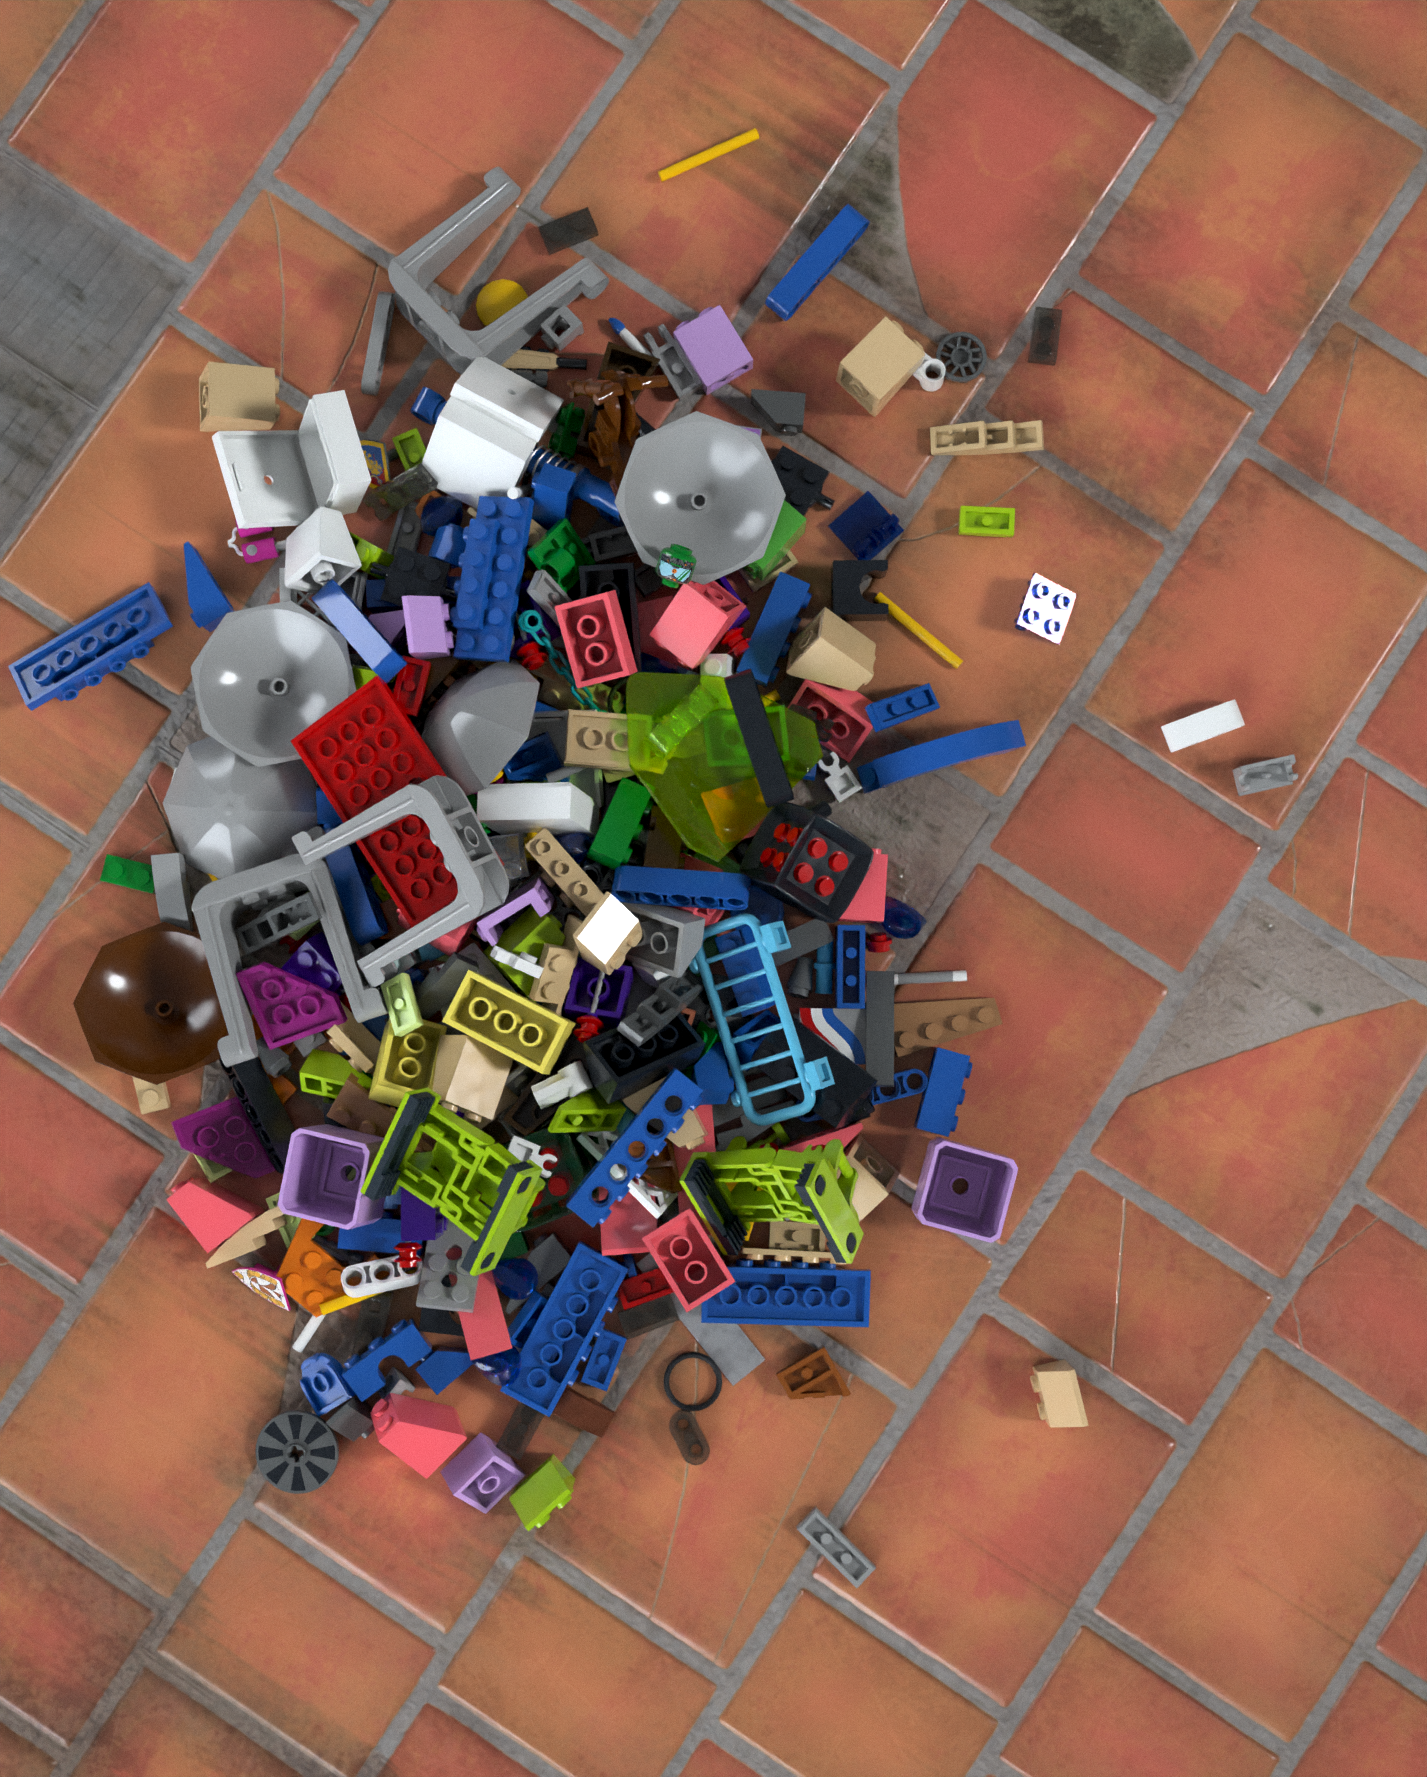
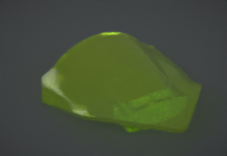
M634 673L630 675L626 683L629 767L649 791L686 846L719 862L773 808H767L725 685L724 677L693 674ZM761 695L793 789L823 757L815 722Z

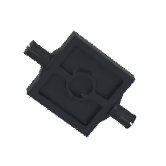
M782 446L776 458L771 462L786 494L784 500L804 517L815 503L830 511L835 500L822 494L823 484L830 472Z
M399 546L394 560L389 567L376 562L372 563V566L375 568L371 567L370 573L385 577V587L381 599L386 602L403 607L402 596H440L443 600L447 598L457 602L458 597L452 595H456L454 589L448 587V577L452 565Z

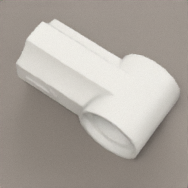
M925 353L922 364L912 376L919 380L924 390L933 392L941 388L946 369L942 361L931 358ZM933 371L936 372L939 375V377L936 379H930L926 376V373Z
M577 1061L559 1070L558 1074L531 1086V1089L540 1108L544 1109L568 1096L571 1098L591 1089L593 1085L582 1062Z

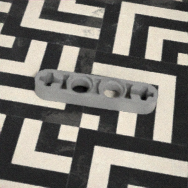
M384 291L378 293L362 375L361 391L363 394L377 396L379 392L395 308L394 293Z

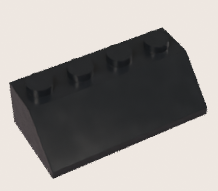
M605 563L579 566L581 599L616 590L638 671L628 676L643 675L634 563Z
M679 1013L665 1027L639 1047L617 1030L618 1027L584 1041L583 1048L592 1084L606 1102L610 1104L663 1079L674 1067L682 1071L696 1064L706 1043L684 1016Z
M791 1015L806 1063L827 1057L835 1082L831 1086L815 1091L816 1100L812 1110L835 1128L848 1126L878 1080ZM784 1029L772 1031L766 1036L750 1062L790 1050ZM792 1055L757 1066L777 1083L799 1077ZM801 1083L784 1087L801 1102L804 1101Z

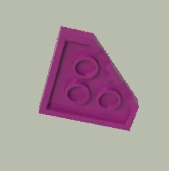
M262 962L236 973L270 1050L329 1029L335 1024H343L348 1020L336 993L271 964Z
M237 1096L171 1122L179 1145L185 1151L254 1179L275 1171Z

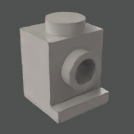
M565 304L561 305L540 324L543 342L550 349L556 347L559 351L563 350L578 335L584 333L582 322ZM559 330L565 331L560 336L556 335Z

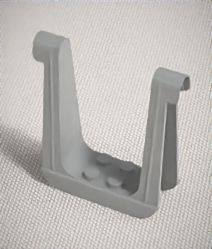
M495 167L484 175V181L488 186L484 192L396 258L391 259L388 268L390 283L396 291V305L401 314L460 375L479 357H486L502 365L541 330L540 324L561 305L565 304L568 306L581 293L588 299H595L605 290L609 283V278L588 257L583 258L487 327L478 331H469L460 327V322L456 315L450 310L447 313L441 307L442 303L436 294L432 291L430 293L425 291L428 285L518 198L521 188L501 167Z
M435 775L418 785L408 784L406 787L326 834L321 827L316 826L308 831H302L291 838L305 865L308 866L414 814L425 821L430 830L431 841L441 850L444 856V865L449 872L453 873L458 884L456 899L450 905L357 961L371 988L397 975L398 970L394 963L395 960L503 904L508 896L509 880L506 870L464 791L457 782L446 776Z
M293 854L213 881L202 887L194 897L191 908L195 916L229 1033L228 1036L219 1039L217 1043L221 1059L226 1067L258 1057L250 1006L236 976V973L243 969L235 933V924L238 917L250 908L252 910H261L268 907V902L277 899L280 902L288 901L295 897V893L309 890L321 913L322 918L320 921L356 1021L361 1023L388 1013L383 993L379 992L376 988H369L368 982L357 963L361 959L357 941L352 934L330 869L322 860L306 866L300 854Z

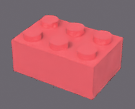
M616 590L554 606L577 689L638 672Z

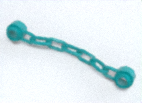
M527 610L521 613L518 618L520 629L526 633H531L537 643L545 646L549 653V662L559 675L565 676L571 685L570 690L576 699L590 709H597V712H607L600 710L595 705L593 696L586 686L582 687L588 697H585V701L575 691L577 687L573 676L569 672V663L563 654L552 646L550 642L551 636L542 624L543 620L540 613L535 610ZM530 616H533L536 620V624L533 627L528 624ZM540 628L546 635V637L543 636L541 640L535 633ZM559 656L566 668L561 667L559 669L553 658L556 659Z

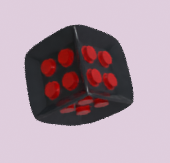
M785 802L774 806L763 820L742 859L739 873L748 876L751 879V883L779 901L797 908L802 913L826 923H835L844 914L862 884L872 863L874 852L865 842L830 819L815 814L806 807Z

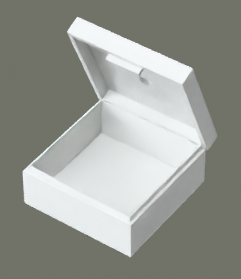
M479 357L471 363L455 382L450 393L451 397L439 414L417 478L476 509L478 508L479 496L508 497V490L519 485L536 443L539 442L564 402V399L490 359Z
M345 390L313 395L312 399L308 402L299 430L218 431L212 436L239 529L299 526L320 506L341 511L342 515L355 513L371 482ZM264 476L271 479L272 485L265 482Z
M590 709V710H584V711H596V712H597V709ZM568 710L534 711L527 740L548 731L564 764ZM588 768L571 775L569 782L515 784L521 780H508L506 776L507 784H489L486 789L478 791L477 817L480 823L485 824L506 838L508 836L527 837V833H539L544 828L554 838L595 837L599 830V807L605 805L602 769Z

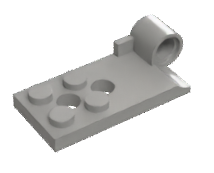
M484 1204L488 1209H490V1206L488 1204ZM449 1219L447 1231H444L441 1237L437 1240H427L416 1305L423 1308L473 1313L479 1275L472 1276L460 1266L472 1241L475 1240ZM451 1248H459L462 1251V1255L457 1260H450L446 1257L447 1251ZM452 1274L457 1277V1283L452 1287H445L441 1283L446 1275Z

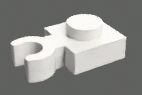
M831 752L830 757L833 759V764L826 766L820 759L818 766L823 772L830 775L824 782L837 802L840 803L861 790L862 787L848 765L840 769L837 754Z
M494 945L490 954L495 960L538 979L544 969L536 963V957L523 951L519 956Z
M515 1135L512 1137L507 1149L522 1162L531 1159L543 1169L540 1176L546 1178L550 1177L552 1173L543 1168L544 1161L556 1163L557 1158L551 1154L539 1155L538 1152L541 1146Z

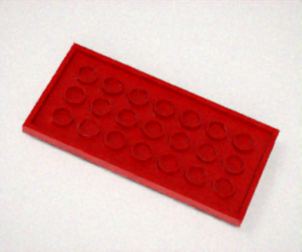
M375 676L291 740V743L343 823L401 790L408 784L418 785L435 775L446 776L386 682L379 676ZM411 814L356 842L411 928L450 905L456 899L458 894L457 881L453 873L446 869L441 850L431 841L430 830L425 821L419 816Z

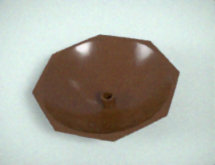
M167 922L159 923L103 945L73 1002L95 1062L155 1085L220 1060L221 1056L217 1043L219 1039L229 1035L200 935Z

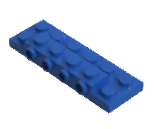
M479 496L476 519H470L469 526L464 528L463 539L466 543L465 553H461L459 556V567L462 570L461 580H456L454 585L455 594L458 596L457 604L450 611V620L453 623V627L458 629L453 655L458 660L509 663L534 501L530 497L511 499L509 497Z
M148 582L8 667L26 706L32 711L54 697L60 701L73 700L78 696V691L86 686L100 684L102 677L110 672L122 671L126 667V663L133 658L147 656L149 649L155 646L152 639L173 627V624L154 587Z
M579 1241L500 1391L550 1417L567 1385L573 1386L580 1372L576 1370L579 1361L585 1362L592 1350V1346L588 1344L592 1337L598 1338L606 1323L602 1321L606 1311L609 1313L613 1311L619 1299L615 1294L629 1270V1266L608 1255L602 1256L601 1251Z
M739 1258L736 1259V1264L726 1265L735 1282L701 1303V1323L869 1327L871 1271L869 1269H842L841 1267H836V1264H830V1261H820L819 1266H808V1262H802V1260H792V1265H781V1261L765 1259L764 1265L753 1264L752 1259Z

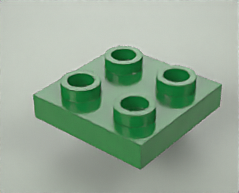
M567 518L559 519L527 551L538 570H545L565 593L580 579L579 566L596 563Z

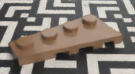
M995 998L894 1004V1049L897 1057L1003 1024Z
M350 1073L326 1116L354 1131L385 1138L397 1109L392 1105L387 1107L384 1103L368 1099L370 1087L366 1090L357 1082L359 1078ZM423 1132L414 1152L432 1151L437 1141Z

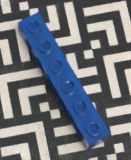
M674 1067L566 1200V1206L592 1227L597 1222L603 1224L612 1212L609 1207L616 1199L620 1202L630 1190V1187L627 1186L634 1177L639 1179L648 1168L646 1161L652 1154L657 1156L666 1145L664 1139L670 1132L675 1134L685 1121L682 1117L687 1110L693 1111L702 1101L703 1097L700 1094L703 1090ZM675 1095L680 1098L681 1103L676 1110L666 1109L665 1101L669 1096ZM653 1118L660 1119L663 1124L661 1130L656 1133H651L647 1130V1123ZM640 1141L644 1144V1151L640 1155L629 1153L628 1148L632 1142ZM615 1164H623L626 1167V1173L620 1178H615L610 1174L611 1167ZM601 1186L608 1190V1195L604 1200L598 1201L592 1197V1191L596 1187Z

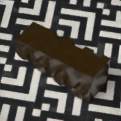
M608 341L597 380H605L601 376V372L613 369L614 372L623 371L641 376H653L658 368L660 359ZM645 389L631 391L635 404ZM593 398L590 399L575 453L599 460V457H595L591 451L589 433L597 431L595 423L596 419H598V411L604 409V403L597 406Z
M454 635V648H450L451 656L423 659L424 661H429L431 667L419 716L407 715L413 725L419 719L423 721L431 710V706L442 697L450 685L469 671L467 669L468 660H458L453 657L456 643Z
M671 758L663 775H658V779H656L654 806H652L650 821L651 831L648 833L644 867L684 870L685 857H680L681 850H687L689 834L684 833L685 826L690 827L692 810L687 809L688 803L694 804L696 787H691L693 765L691 760Z
M574 1028L550 1075L538 1072L503 1118V1120L527 1137H530L552 1119L558 1107L571 1099L568 1096L547 1108L541 1109L534 1097L531 1086L558 1074L559 1070L577 1061L582 1062L591 1081L583 1043L578 1041V1037L574 1035Z

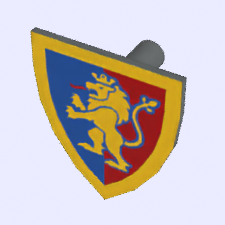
M360 440L371 477L369 487L392 495L389 463L399 458L397 450L391 449L386 451V444L380 441Z

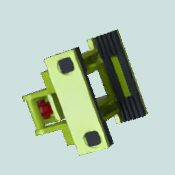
M428 1087L405 1092L360 1192L374 1201L375 1199L378 1200L379 1198L395 1195L401 1186L431 1207H440L439 1210L445 1217L475 1240L472 1241L460 1267L472 1276L495 1269L511 1234L526 1225L530 1208L538 1192L543 1190L546 1184L539 1177L543 1169L531 1159L523 1162L520 1161L500 1143L494 1144L495 1140L491 1136L438 1104L441 1096ZM423 1132L437 1140L432 1151L414 1153ZM479 1198L493 1208L492 1211L482 1204Z
M737 1136L731 1140L725 1151L693 1152L679 1180L723 1255L738 1256V1251L741 1249L740 1246L743 1245L742 1241L745 1240L744 1236H747V1231L751 1227L749 1222H777L789 1218L791 1221L818 1224L828 1240L826 1245L836 1263L852 1264L864 1235L859 1225L858 1213L852 1204L858 1173L855 1168L850 1166L843 1152V1144L839 1139H833L826 1145L812 1146L810 1144L801 1153L779 1149L775 1143H765L763 1145L757 1143L753 1149H748L746 1139L743 1136ZM839 1167L841 1174L837 1180V1170ZM725 1182H738L732 1192H730ZM758 1186L763 1190L757 1191Z

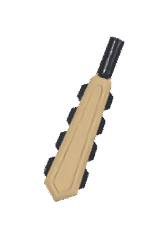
M522 346L501 366L508 370H535L547 373L558 368L587 370V359L558 357L554 353H550L548 349L539 348L537 351H532L530 347Z

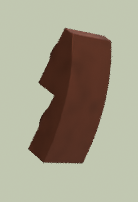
M568 1385L565 1387L553 1410V1413L598 1437L604 1436L615 1413L596 1399H588Z

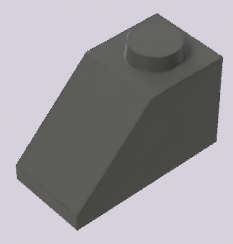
M751 389V404L775 431H779L785 436H795L797 433H802L806 393Z
M357 1395L350 1398L326 1422L330 1428L353 1442L360 1436L365 1439L375 1430L370 1415L372 1411L371 1406L365 1400L361 1402Z

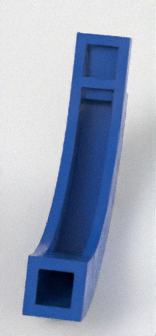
M1013 720L960 732L897 751L859 766L857 771L865 794L939 769L980 758L1005 754L1025 747L1026 743L1019 720Z

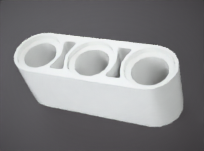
M1234 699L1166 724L1161 729L1170 752H1175L1242 727L1245 723Z
M399 1255L354 1264L343 1270L341 1274L342 1287L348 1296L358 1298L414 1286L420 1282L423 1263L422 1261L417 1262L418 1269L413 1274L404 1273V1268L399 1267V1262H394V1259L398 1258ZM380 1271L390 1273L389 1277L385 1280L375 1278L376 1274ZM352 1277H360L362 1279L361 1283L357 1286L347 1284L348 1280Z

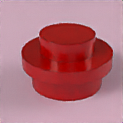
M884 932L871 933L870 937L865 939L868 951L874 953L887 952L890 950V944H892V938L886 937Z

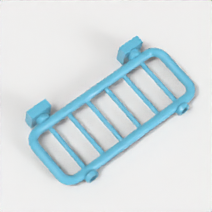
M743 913L705 926L702 946L689 964V967L694 974H701L737 1090L731 1093V1101L735 1107L742 1106L747 1119L753 1124L765 1126L806 1114L815 1104V1091L831 1086L835 1082L827 1057L806 1063L771 954L792 948L784 922L778 921L762 926L760 920L754 915ZM744 924L751 927L755 942L709 958L706 957L703 943L707 937ZM758 947L764 969L715 985L709 963ZM766 974L773 996L723 1011L717 990ZM775 1001L781 1023L732 1038L726 1020L727 1016ZM782 1028L784 1029L790 1050L740 1065L734 1046L735 1043ZM792 1055L798 1078L749 1092L743 1070ZM801 1083L804 1092V1101L801 1104L763 1115L755 1111L751 1097Z

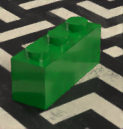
M622 777L586 858L613 870L619 867L621 863L627 864L633 849L628 848L631 839L637 841L643 828L639 821L642 815L648 816L654 803L649 800L653 790Z

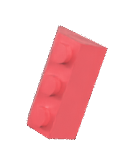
M805 679L785 711L786 721L811 737L821 738L820 744L850 763L873 729V725L864 707L874 702L857 691Z

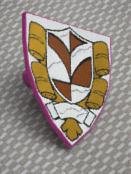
M259 1263L254 1268L238 1267L232 1270V1273L255 1293L269 1302L290 1311L291 1308L282 1279L276 1276L280 1265L275 1271Z

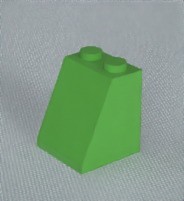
M785 500L783 501L763 558L742 568L753 579L758 577L763 581L805 533L807 519Z

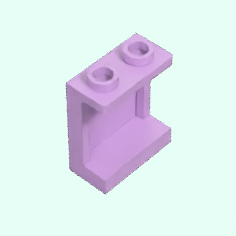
M720 305L715 308L708 307L704 309L698 318L691 322L689 320L682 322L676 327V331L673 332L674 339L678 342L703 384L702 389L706 395L753 369V358Z
M539 876L509 894L503 904L482 914L477 921V932L483 941H489L491 946H494L498 943L503 933L499 922L530 903L538 915L542 917L550 912L555 898Z

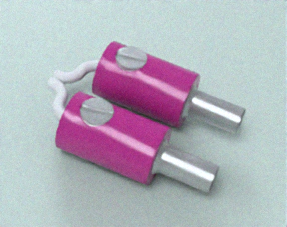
M236 521L237 527L233 529L232 538L228 540L229 548H234L239 556H244L247 564L279 557V551L286 550V540L277 542L275 537L242 544V552L237 545L231 544L236 539L237 531L240 537L244 538L274 531V527L239 529Z

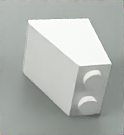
M320 506L286 538L284 583L288 588L315 594L330 579H333L340 586L362 566L341 511Z

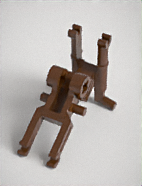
M613 369L601 372V376L605 380L592 381V378L587 380L576 378L567 381V386L571 387V392H569L571 398L584 395L588 398H593L597 406L604 403V409L598 411V419H596L595 423L597 431L589 433V445L593 455L597 458L599 457L601 467L611 466L613 475L609 483L615 498L641 428V422L636 415L631 391L667 387L668 378L666 375L647 377L623 371L614 372Z

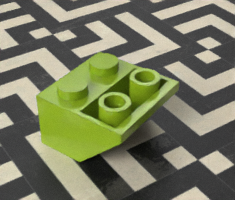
M554 1454L510 1494L509 1499L528 1531L534 1526L537 1528L543 1526L551 1517L549 1514L556 1506L561 1509L572 1498L571 1494L574 1491L575 1478Z

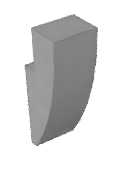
M184 854L151 855L155 895L161 923L167 922L193 932L190 882L186 881Z

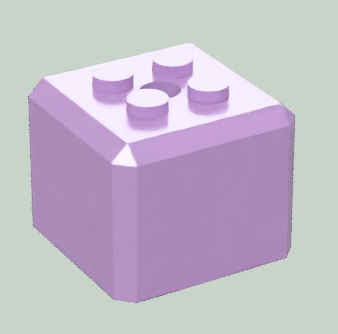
M328 1124L303 1127L294 1131L290 1138L277 1204L282 1213L347 1230L374 1223L382 1218L385 1198L372 1201L361 1193L360 1190L384 1138ZM349 1165L353 1166L356 1170V1177L353 1181H350L345 1174L346 1168Z
M936 1137L928 1143L911 1209L916 1218L924 1225L992 1243L1001 1237L1018 1167L1013 1159L1005 1155ZM958 1178L965 1179L968 1185L966 1191L961 1194L955 1193L952 1188L953 1182Z

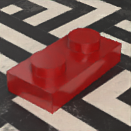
M402 655L407 665L398 672L393 695L406 715L418 717L431 663Z
M659 1266L639 1273L637 1276L623 1279L617 1290L624 1310L674 1292Z

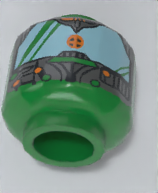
M671 544L670 547L662 549L656 566L657 575L663 578L662 584L678 588L679 584H687L691 581L697 562L696 558L692 555L693 551L678 544Z

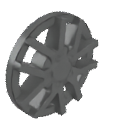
M955 332L948 335L941 341L936 352V359L941 361L940 356L948 359L944 363L945 368L951 364L955 367L950 373L945 370L946 379L960 383H967L976 379L983 371L987 360L986 349L981 340L967 332ZM961 337L968 338L966 346L960 345ZM957 338L956 346L949 343V341ZM971 340L975 342L979 348L969 349ZM945 346L946 348L951 350L952 353L949 354L941 350ZM981 353L982 358H972V354ZM973 364H981V366L976 371ZM967 367L972 373L970 376H966L964 369ZM959 370L962 377L953 375Z

